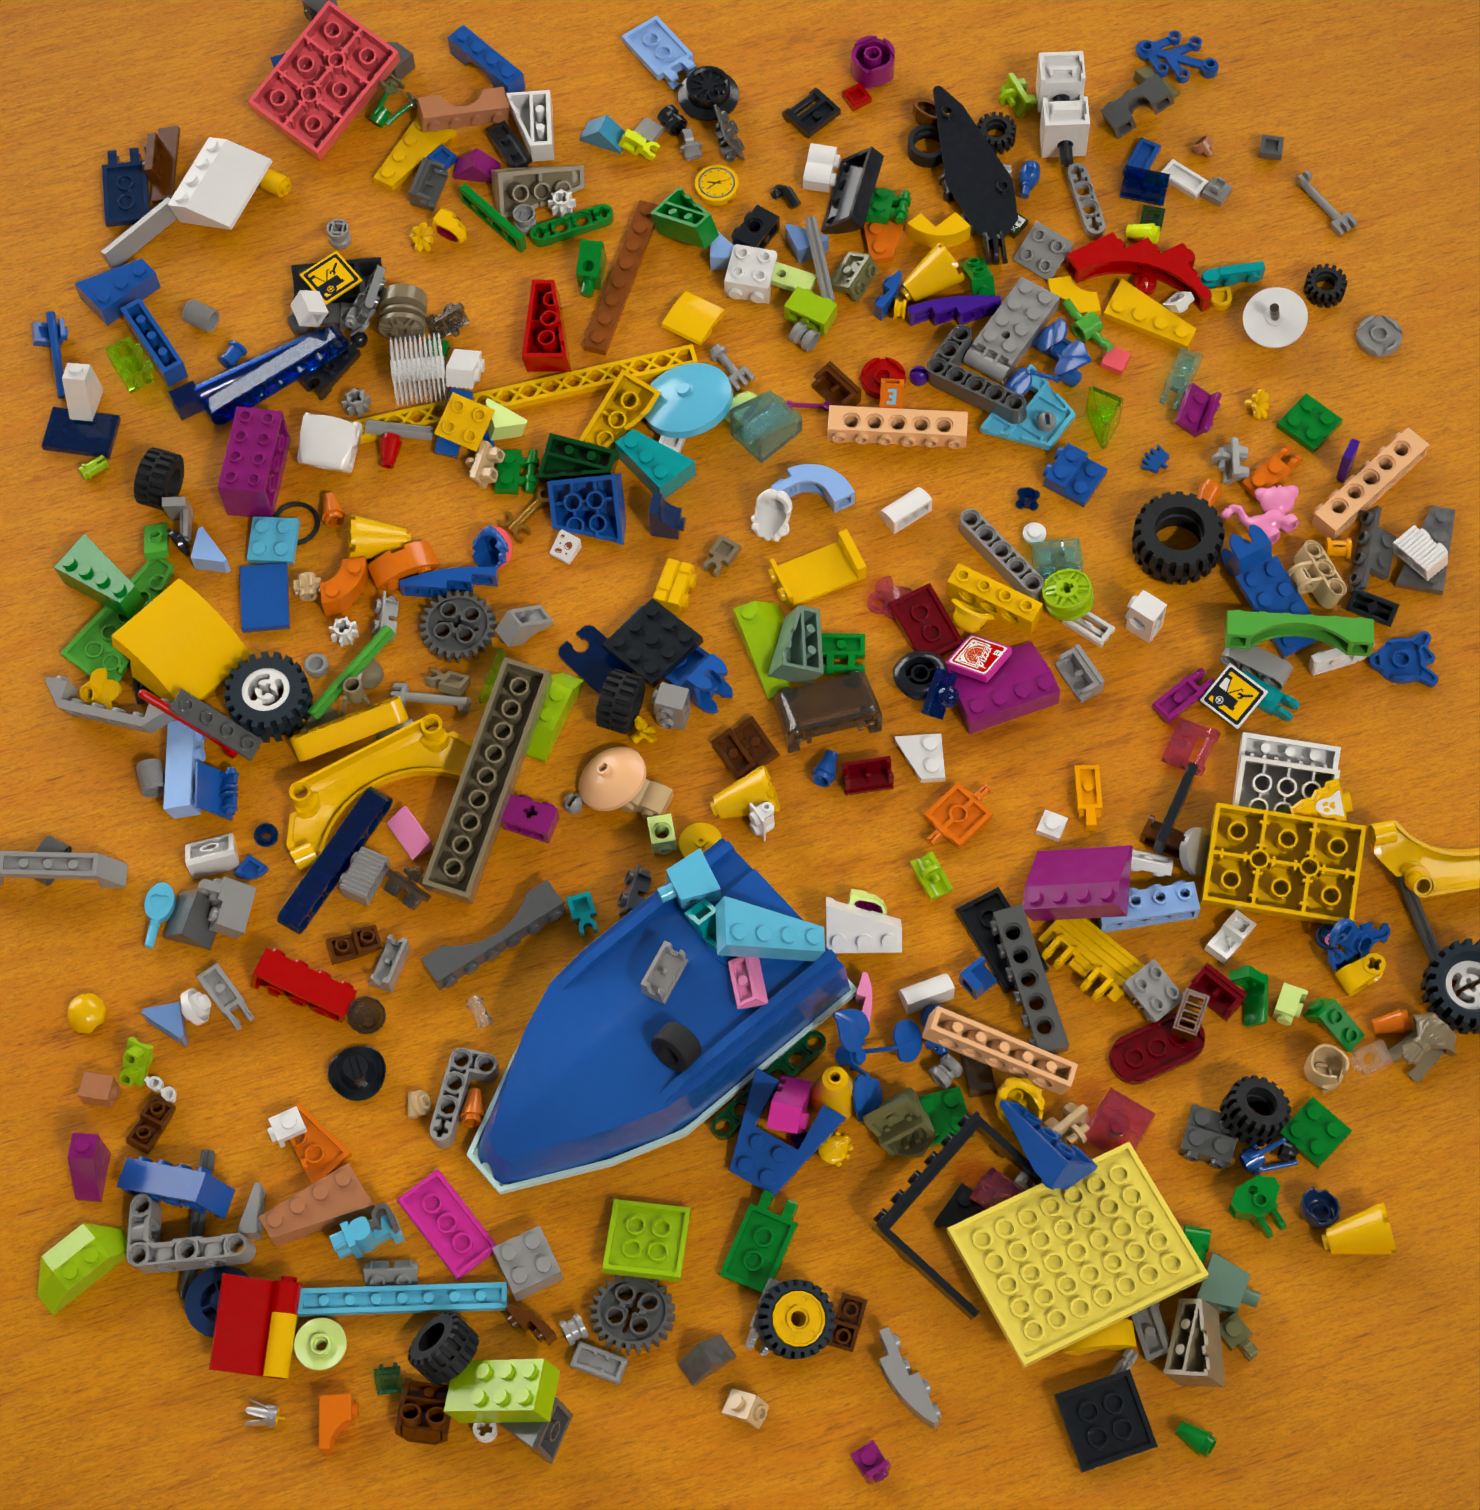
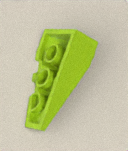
M753 601L733 608L734 623L768 701L789 694L790 681L768 676L784 622V616L779 605L776 603Z

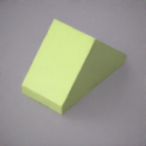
M487 398L485 406L495 410L487 428L490 440L521 437L524 434L528 420Z

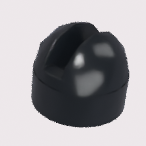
M1286 1140V1142L1280 1145L1277 1159L1287 1162L1294 1161L1299 1153L1296 1144Z

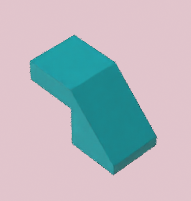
M703 898L684 914L707 945L717 953L715 907Z

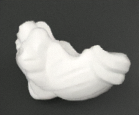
M767 489L756 499L755 514L751 516V521L753 522L751 529L758 537H763L766 541L779 542L782 536L789 533L788 521L793 504L785 491Z

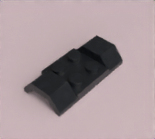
M381 257L345 260L363 281L330 303H354L358 294L365 292L370 275L377 265L382 267ZM317 263L291 265L294 299L300 290L312 291L300 274Z

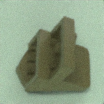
M907 1088L881 1102L878 1109L863 1116L864 1124L878 1137L879 1145L892 1158L897 1156L902 1158L923 1157L936 1136L929 1116L923 1110L919 1097L912 1088Z

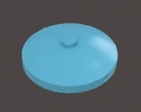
M689 363L671 368L658 376L650 384V386L659 390L661 395L650 413L645 416V419L652 430L666 437L688 438L702 434L720 423L729 412L733 402V390L730 381L722 370L705 363Z

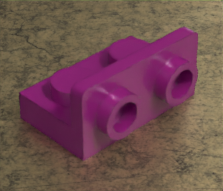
M1194 383L1188 385L1174 424L1194 437L1207 433L1213 426L1212 420L1220 407L1219 401L1222 394L1216 392L1210 395Z

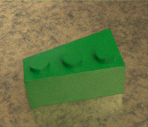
M680 186L650 213L660 235L703 249L711 245L719 236L711 214L699 203L696 204L690 195H686Z

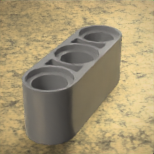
M1256 645L1250 649L1225 648L1220 656V660L1224 665L1228 666L1231 663L1240 671L1244 670L1278 690L1283 689L1293 671V666L1288 661Z

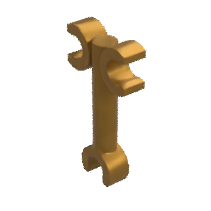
M542 487L537 491V499L515 520L512 513L508 511L505 512V517L509 520L508 522L504 523L499 519L497 520V526L514 535L515 541L519 544L523 543L522 537L519 535L520 533L524 532L529 536L531 535V530L525 523L542 506H550L549 497L542 498L546 493L545 488Z

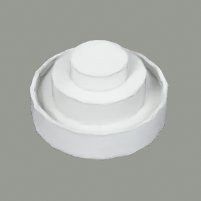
M192 988L183 992L180 996V1009L184 1017L197 1026L207 1022L211 1007L208 996Z

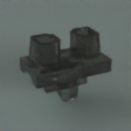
M450 303L445 306L442 314L438 316L432 314L426 317V324L432 339H434L433 333L437 340L438 333L440 339L445 338L451 333L454 337L460 335L459 329L470 323L465 314L464 306L461 303L457 305Z
M407 866L403 872L408 877H405L398 871L389 869L386 873L389 879L384 887L386 892L397 897L403 888L406 889L408 893L401 902L412 910H415L422 901H429L431 895L416 885V883H419L423 886V868L417 866L412 870Z

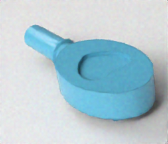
M161 882L154 885L148 891L145 898V912L150 919V923L148 924L149 928L144 947L149 949L154 948L160 923L167 921L175 908L176 896L171 886L167 883Z

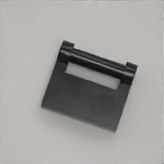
M815 87L809 92L807 97L791 109L787 108L784 110L782 116L786 122L793 124L809 139L841 114V109ZM813 102H817L804 113H802L800 116H797V114H799Z

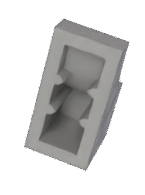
M541 605L507 610L495 631L508 647L525 644L534 634L550 628L554 621Z

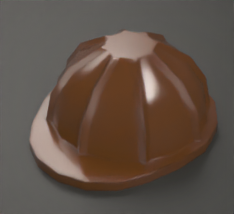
M927 98L915 100L913 102V114L916 122L919 125H937L934 100Z

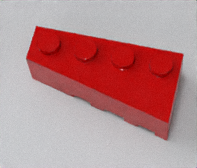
M532 280L522 349V360L527 372H572L560 295L554 280Z
M265 949L253 972L250 987L258 990L260 986H263L272 996L277 998L283 995L288 996L292 1004L300 1007H306L307 1004L311 1005L310 1009L313 1012L343 1023L357 993V990L353 989V985L346 981L338 982L333 980L331 975L325 971L312 970L302 960H291L285 957L286 954L279 949Z

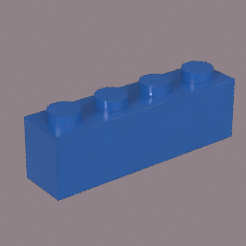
M141 298L120 308L126 325L167 386L170 387L187 378L188 374L184 362Z

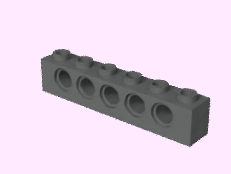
M1020 904L993 912V921L989 922L991 931L994 936L998 935L1000 944L997 945L1001 959H1006L1008 965L1005 968L1006 976L1009 982L1014 983L1016 991H1013V997L1016 1005H1021L1024 1014L1020 1015L1024 1029H1029L1032 1037L1028 1039L1029 1044L1052 1054L1068 1051L1069 1042L1023 905ZM1008 931H1015L1018 933L1019 938L1010 940L1006 937V933ZM1016 954H1023L1027 961L1017 963L1013 957ZM1025 977H1030L1034 980L1035 984L1031 987H1026L1022 984L1021 980ZM1031 1001H1039L1043 1007L1040 1010H1033L1030 1008L1029 1003ZM1046 1024L1051 1031L1048 1034H1041L1038 1032L1037 1026Z

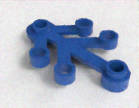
M1173 30L1164 39L1156 42L1143 40L1136 46V53L1139 59L1149 61L1155 70V75L1158 74L1160 78L1167 76L1170 67L1176 75L1177 82H1188L1190 72L1182 68L1180 64L1200 69L1201 75L1208 79L1214 78L1218 73L1219 65L1215 59L1207 58L1203 61L1183 55L1201 49L1202 39L1197 36L1191 37L1189 43L1168 51L1162 48L1169 45H1178L1181 40L1180 32ZM1158 58L1165 59L1167 64L1160 62Z

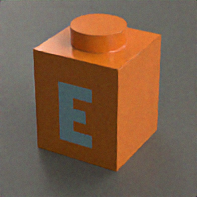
M881 378L879 408L903 409L904 380Z

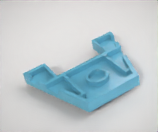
M1032 364L1026 369L1027 372L1029 370L1037 371ZM1032 375V384L1029 390L1036 393V395L1026 406V420L1020 424H1011L996 414L991 413L980 426V432L1050 451L1074 421L1076 413L1058 393L1056 394L1051 389L1049 382L1045 378ZM1042 412H1051L1056 418L1055 428L1050 432H1043L1037 426L1038 417ZM1045 418L1046 424H1050L1049 418Z

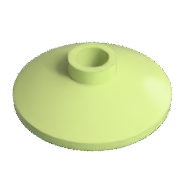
M316 1318L308 1321L299 1329L294 1340V1351L298 1360L305 1367L317 1371L327 1370L338 1364L347 1348V1338L344 1330L337 1322L327 1318ZM320 1343H326L327 1346L324 1350L320 1351L317 1349Z

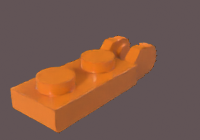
M1288 445L1250 474L1248 478H1245L1241 486L1256 499V489H1268L1278 485L1291 474L1292 470L1300 465L1303 457L1297 455L1286 465L1283 460L1293 450Z

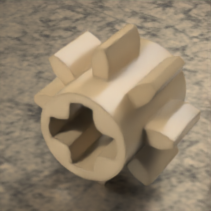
M312 572L301 573L298 576L299 580H293L295 596L300 595V599L303 601H313L317 599V593H321V578H316V574Z

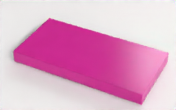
M439 1169L396 1199L457 1281L494 1254L492 1248L497 1246V1244Z

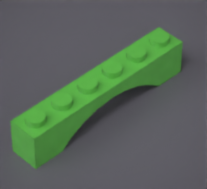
M1228 610L1225 620V648L1250 649L1269 639L1298 636L1327 643L1339 649L1345 655L1370 657L1374 645L1373 619H1365L1363 617L1348 618L1316 616L1314 614L1298 615L1291 613H1268L1265 611Z

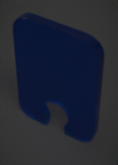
M584 626L576 633L581 640H585L589 644V648L585 652L575 651L572 644L568 641L559 648L560 659L598 694H600L607 676L613 669L633 674V672L603 649L602 644L607 638L593 626Z

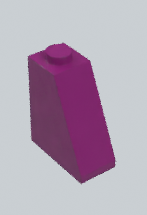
M72 1132L68 1162L76 1200L102 1202L111 1153L98 1134Z

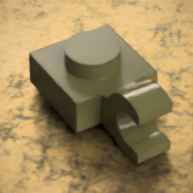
M1236 1313L1220 1323L1221 1340L1230 1351L1238 1347L1248 1361L1257 1356L1259 1350L1248 1340L1252 1332Z

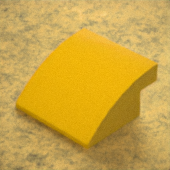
M180 578L111 635L113 647L130 659L132 677L160 698L174 701L180 689L203 701L230 677L229 672L232 668L235 670L239 669L238 662L242 659L244 662H247L249 660L248 656L251 655L237 634L219 613Z

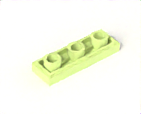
M776 262L771 285L794 292L797 286L812 291L817 281V275Z

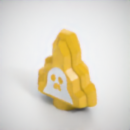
M1339 779L1325 782L1323 788L1314 790L1311 798L1301 799L1290 810L1291 814L1347 823V812H1352L1353 808L1349 791L1342 792Z

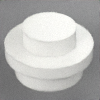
M1029 523L1023 529V538L1030 545H1039L1046 538V529L1039 523Z

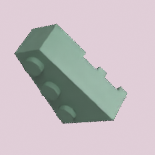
M799 605L784 618L768 676L810 685L824 674L820 610Z

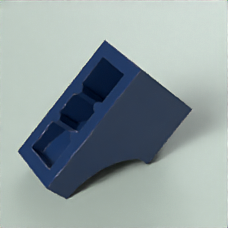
M660 493L652 494L649 508L651 536L678 540L680 531L685 530L686 517H682V508L669 504Z

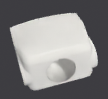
M306 412L303 416L300 430L298 463L351 473L360 446L363 431L362 424L355 421L352 424L337 417L313 415Z

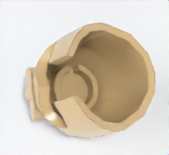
M1319 1045L1305 1060V1077L1314 1087L1321 1088L1323 1094L1333 1091L1341 1083L1343 1076L1346 1075L1349 1069V1058L1334 1045Z

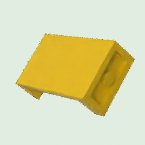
M845 529L838 532V542L777 566L774 558L770 559V569L767 570L770 581L772 583L776 582L779 588L777 593L781 602H786L790 609L865 579L867 566L848 530Z

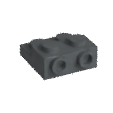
M1193 1104L1179 1154L1184 1155L1185 1159L1192 1162L1200 1160L1209 1163V1166L1215 1169H1229L1237 1137H1232L1229 1134V1129L1224 1128V1121L1220 1120L1219 1116L1221 1112Z

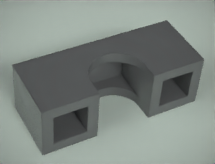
M1156 74L1153 77L1146 78L1142 84L1134 89H1129L1117 100L1107 103L1101 109L1105 122L1117 139L1136 128L1132 114L1137 108L1142 106L1149 107L1156 115L1174 104V100L1170 90L1160 76Z

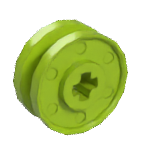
M1059 570L1051 574L1045 580L1042 587L1046 610L1050 616L1057 620H1077L1085 616L1094 604L1091 580L1080 570Z

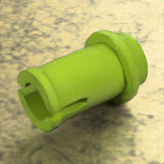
M103 455L87 464H81L78 471L83 480H92V476L109 468L107 460H104L105 457Z

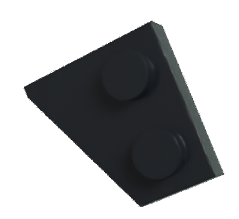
M961 1183L934 1221V1226L938 1228L953 1226L995 1205Z

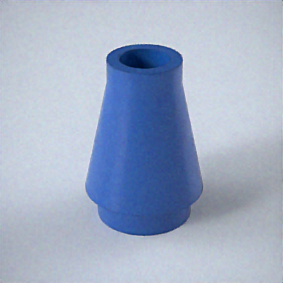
M826 750L824 756L813 769L812 781L816 785L828 787L834 782L839 757L835 751Z

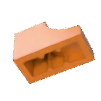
M352 1394L319 1396V1450L322 1454H333L339 1435L346 1428L355 1426V1418H359V1402H355Z

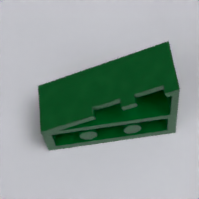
M550 433L537 478L540 483L551 480L614 474L619 454L614 449Z

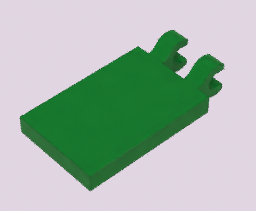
M765 1189L757 1206L750 1203L719 1274L722 1278L762 1294L768 1278L775 1280L798 1227V1223L792 1221L798 1209V1203L788 1199L781 1216L768 1210L775 1196H773L774 1193Z

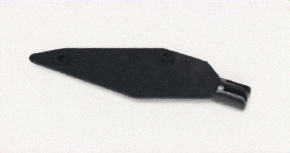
M935 86L933 88V97L946 187L981 238L986 265L990 266L989 249H991L993 265H999V247L1002 264H1007L1005 237L1019 219L1013 179L964 106L943 87Z

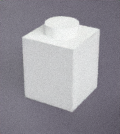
M300 290L290 305L299 326L319 327L328 314L319 291Z

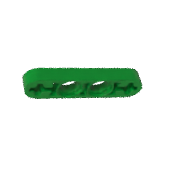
M600 204L537 224L530 230L531 242L537 247H544L607 227L614 220L613 209L607 204ZM579 219H587L589 221L584 226L577 224ZM560 225L567 227L565 232H557L555 229ZM541 233L544 237L540 238L537 234Z

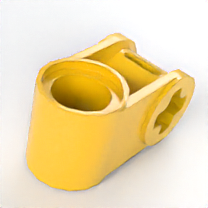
M1371 953L1354 963L1344 966L1336 972L1335 976L1347 994L1353 996L1382 978L1386 961L1380 954Z

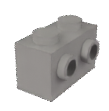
M661 682L659 690L655 689L652 697V704H654L653 714L656 715V723L665 729L675 728L684 731L691 712L690 691L688 688Z

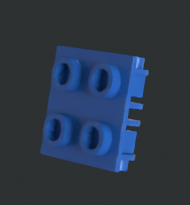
M197 761L195 807L230 821L233 820V815L238 810V793L236 792L238 791V786L235 784H237L239 773L236 772V768L229 767L226 769V772H223Z

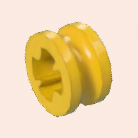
M895 298L893 319L901 317L902 320H905L907 299L899 301L898 298Z

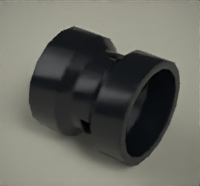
M674 105L664 107L657 116L658 121L663 126H666V130L671 136L679 135L688 124L684 116L679 115V111Z

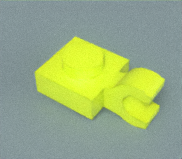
M629 129L625 131L618 143V146L636 156L640 153L650 161L656 156L650 149L657 152L660 147L658 143L653 141L646 143V138L642 137L638 132Z

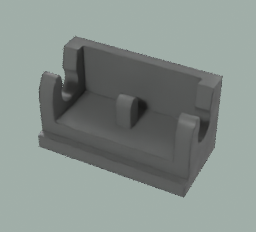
M423 157L408 192L412 206L434 211L449 176L448 172L443 170L444 164Z

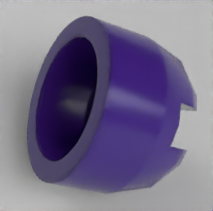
M915 366L912 368L910 381L913 385L922 386L927 383L928 373L925 367Z

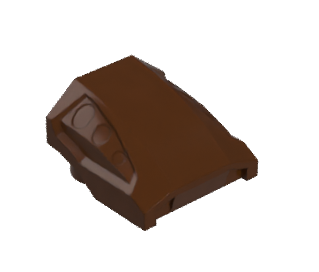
M405 1378L395 1424V1434L408 1442L437 1445L448 1441L451 1417L443 1411L449 1385H436Z

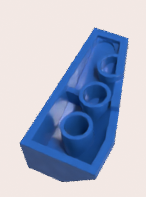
M1001 1100L1000 1106L1035 1173L1042 1178L1041 1182L1046 1187L1052 1190L1055 1188L1068 1189L1097 1169L1098 1165L1075 1145L1071 1148L1060 1140L1062 1137L1060 1133L1041 1126L1042 1120L1019 1102Z

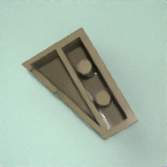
M1179 1299L1164 1375L1179 1385L1225 1388L1219 1310L1203 1299Z

